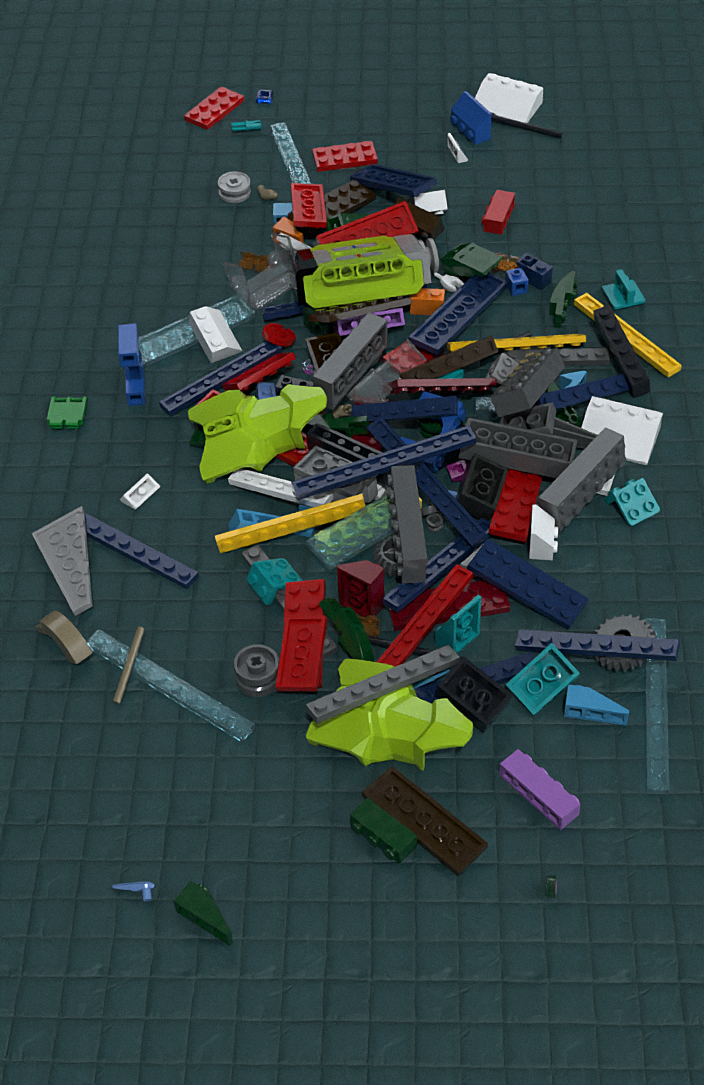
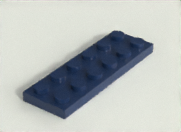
M371 164L350 176L351 181L355 180L361 185L411 197H418L420 193L430 190L432 186L437 184L435 177Z
M490 539L485 541L467 566L469 571L567 630L572 626L589 600L587 597Z

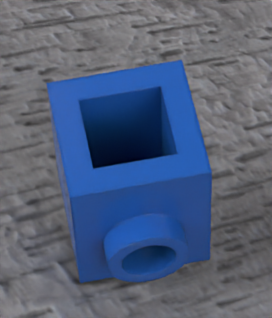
M517 268L506 271L505 280L508 281L507 288L511 296L528 293V278L523 269Z

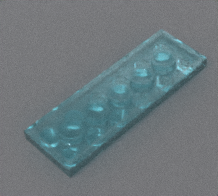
M387 494L306 540V545L329 571L393 534L394 529H391L392 513H389L390 498H387Z

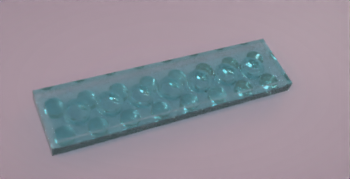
M239 295L210 307L221 311L230 329L255 318V312ZM190 316L139 338L144 367L199 343L189 324Z

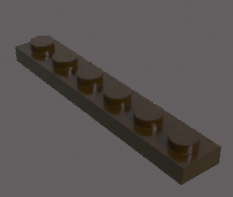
M493 335L401 372L399 376L400 379H435L498 352Z

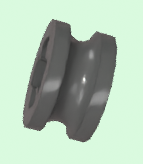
M432 513L427 516L426 527L429 531L438 532L442 530L443 517L440 514Z

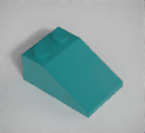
M480 595L472 599L459 612L453 614L443 626L441 625L435 631L436 646L442 648L449 645L458 654L480 634Z
M551 643L506 685L528 710L535 715L568 689V684L572 685L581 677V674Z

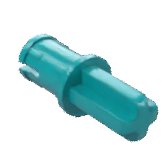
M261 120L231 123V130L233 132L261 130Z

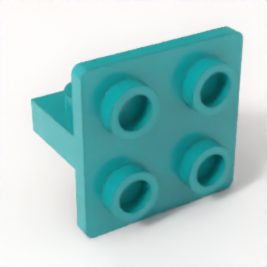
M622 269L616 270L614 284L602 286V291L614 310L645 303V298L634 280H629V277L625 275Z

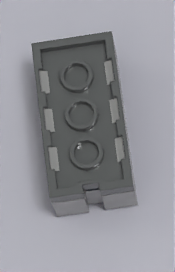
M315 446L293 467L295 481L353 462ZM376 476L329 490L328 492H332L334 497L331 502L362 494L364 502L370 503L378 495Z

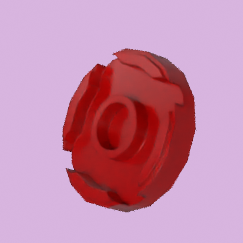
M276 323L266 324L261 333L267 341L279 346H291L296 338L295 333L290 328L286 330L281 324Z

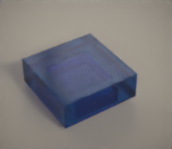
M259 90L256 103L271 104L273 91Z

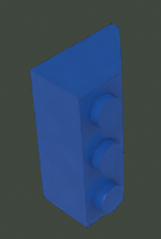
M467 91L463 92L451 109V123L475 145L491 139L492 113Z

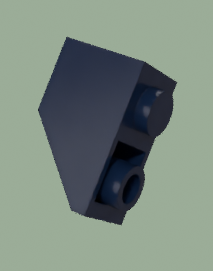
M525 253L516 261L518 268H522L527 276L528 284L543 290L551 283L552 266L528 253Z

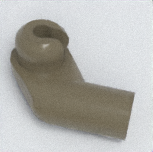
M263 185L257 187V191L263 200H275L277 198V192L272 189H265Z
M352 405L337 406L332 412L334 418L351 415Z

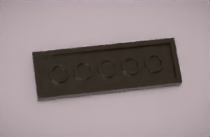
M352 180L324 194L326 218L339 213L349 214L376 200V194L357 181ZM291 211L288 213L287 218L293 222V215ZM301 227L310 234L320 229L315 227Z
M402 295L367 302H356V304L347 303L343 304V307L331 306L326 311L325 309L315 310V313L309 314V321L330 323L411 304V297H404Z
M393 766L387 769L362 792L364 799L369 798L417 835V843L457 876L488 848V843Z

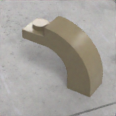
M56 610L39 620L40 624L35 626L39 633L49 635L59 645L69 663L78 664L93 653L77 628L63 614Z

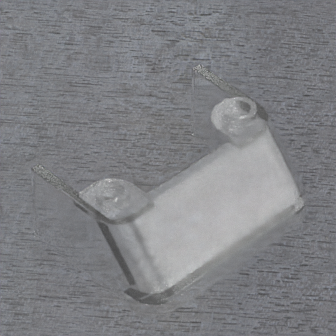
M277 233L271 234L275 250L268 255L269 267L246 281L242 266L228 262L223 263L232 289L249 307L253 309L262 308L295 287L294 282H298L296 256L289 236Z
M407 339L376 370L372 368L346 396L350 401L360 404L387 402L386 398L393 390L388 383L400 379L399 373L423 364L427 359Z

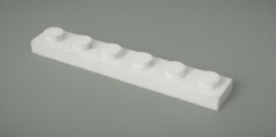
M242 468L234 471L228 478L230 485L311 507L330 503L334 499L333 493L326 491L297 500L291 481Z

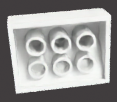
M488 73L482 81L475 99L489 112L528 123L542 104L543 87Z
M592 396L581 428L598 435L606 427L624 435L626 461L647 465L661 428L663 413Z

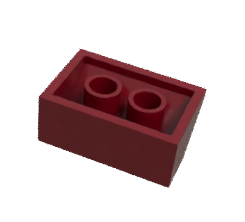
M368 560L338 565L337 577L340 606L351 607L356 614L372 622L385 606L382 600L385 596L384 568Z

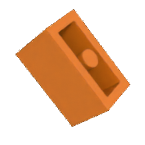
M421 288L418 293L410 294V314L432 315L445 302V289Z

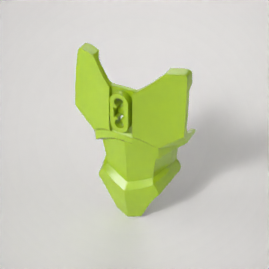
M288 384L281 390L280 396L257 399L252 395L246 396L240 390H228L189 409V420L192 424L197 423L203 426L205 433V447L199 465L204 482L206 484L215 482L216 478L244 467H251L261 472L264 466L277 454L294 448L304 449L305 445L301 431L314 416L326 408L327 396L321 387Z
M345 659L338 668L341 687L337 691L394 668V666L365 660ZM409 684L316 724L313 720L308 728L306 739L309 744L314 746L319 744L348 752L354 755L364 766L374 762L394 759L414 764L423 771L425 768V753L444 748L463 747L472 737L473 722L459 712L447 698L437 699L432 704L418 698L413 685Z

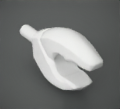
M437 272L434 273V276L440 279L442 287L448 292L455 293L457 291L456 287L460 288L464 284L455 276L447 274L442 276Z

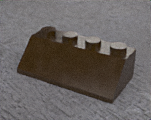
M339 332L305 338L315 371H318L323 362L328 360L332 352L341 345L342 340ZM356 383L345 396L356 394Z

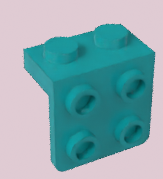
M644 478L637 481L632 479L624 483V488L620 489L618 486L608 491L610 495L604 498L607 505L616 501L629 526H633L660 511Z
M284 558L253 562L246 579L265 605L273 603L278 589L285 588L286 582L303 581Z

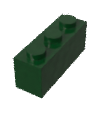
M366 798L350 814L352 830L356 834H361L367 838V841L373 847L381 849L390 860H395L400 864L417 847V835L369 798Z

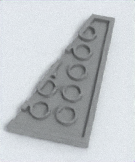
M81 506L32 533L75 616L93 606L85 512Z

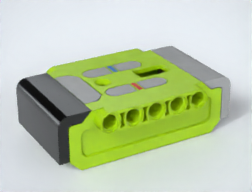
M412 234L394 237L378 236L322 244L311 249L292 251L288 255L290 282L298 302L306 301L313 308L416 294L424 284L431 283L429 256L417 238Z

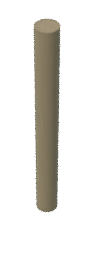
M138 626L113 699L115 704H121L145 631L143 627Z

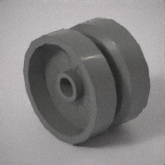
M253 644L244 647L237 653L234 658L236 684L245 695L263 697L276 690L279 658L273 649L262 644Z

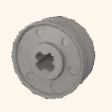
M236 171L223 174L218 179L219 197L228 203H241L247 200L251 195L250 178L246 174Z
M432 238L426 239V245H424L422 240H418L429 256L431 272H438L439 259L434 240Z

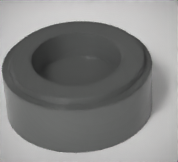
M435 505L421 508L422 516L439 512Z

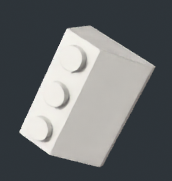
M205 306L190 312L189 324L210 363L242 352L220 310Z

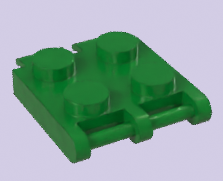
M52 396L47 416V424L50 428H63L65 425L66 429H79V426L84 423L88 402L87 396H83V398H72L71 396L56 398V396Z

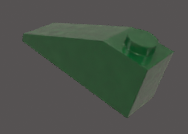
M190 881L174 900L176 912L230 946L233 943L231 931L210 896L209 891L202 884L197 885Z

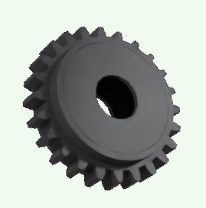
M622 614L621 617L613 616V619H607L605 624H600L599 630L595 629V634L656 638L651 624H647L646 619L640 620L639 616L632 617V614L629 616ZM595 656L596 661H600L602 667L607 665L608 670L613 667L617 672L619 669L626 671L631 668L634 670L636 666L641 667L643 661L648 662V659Z

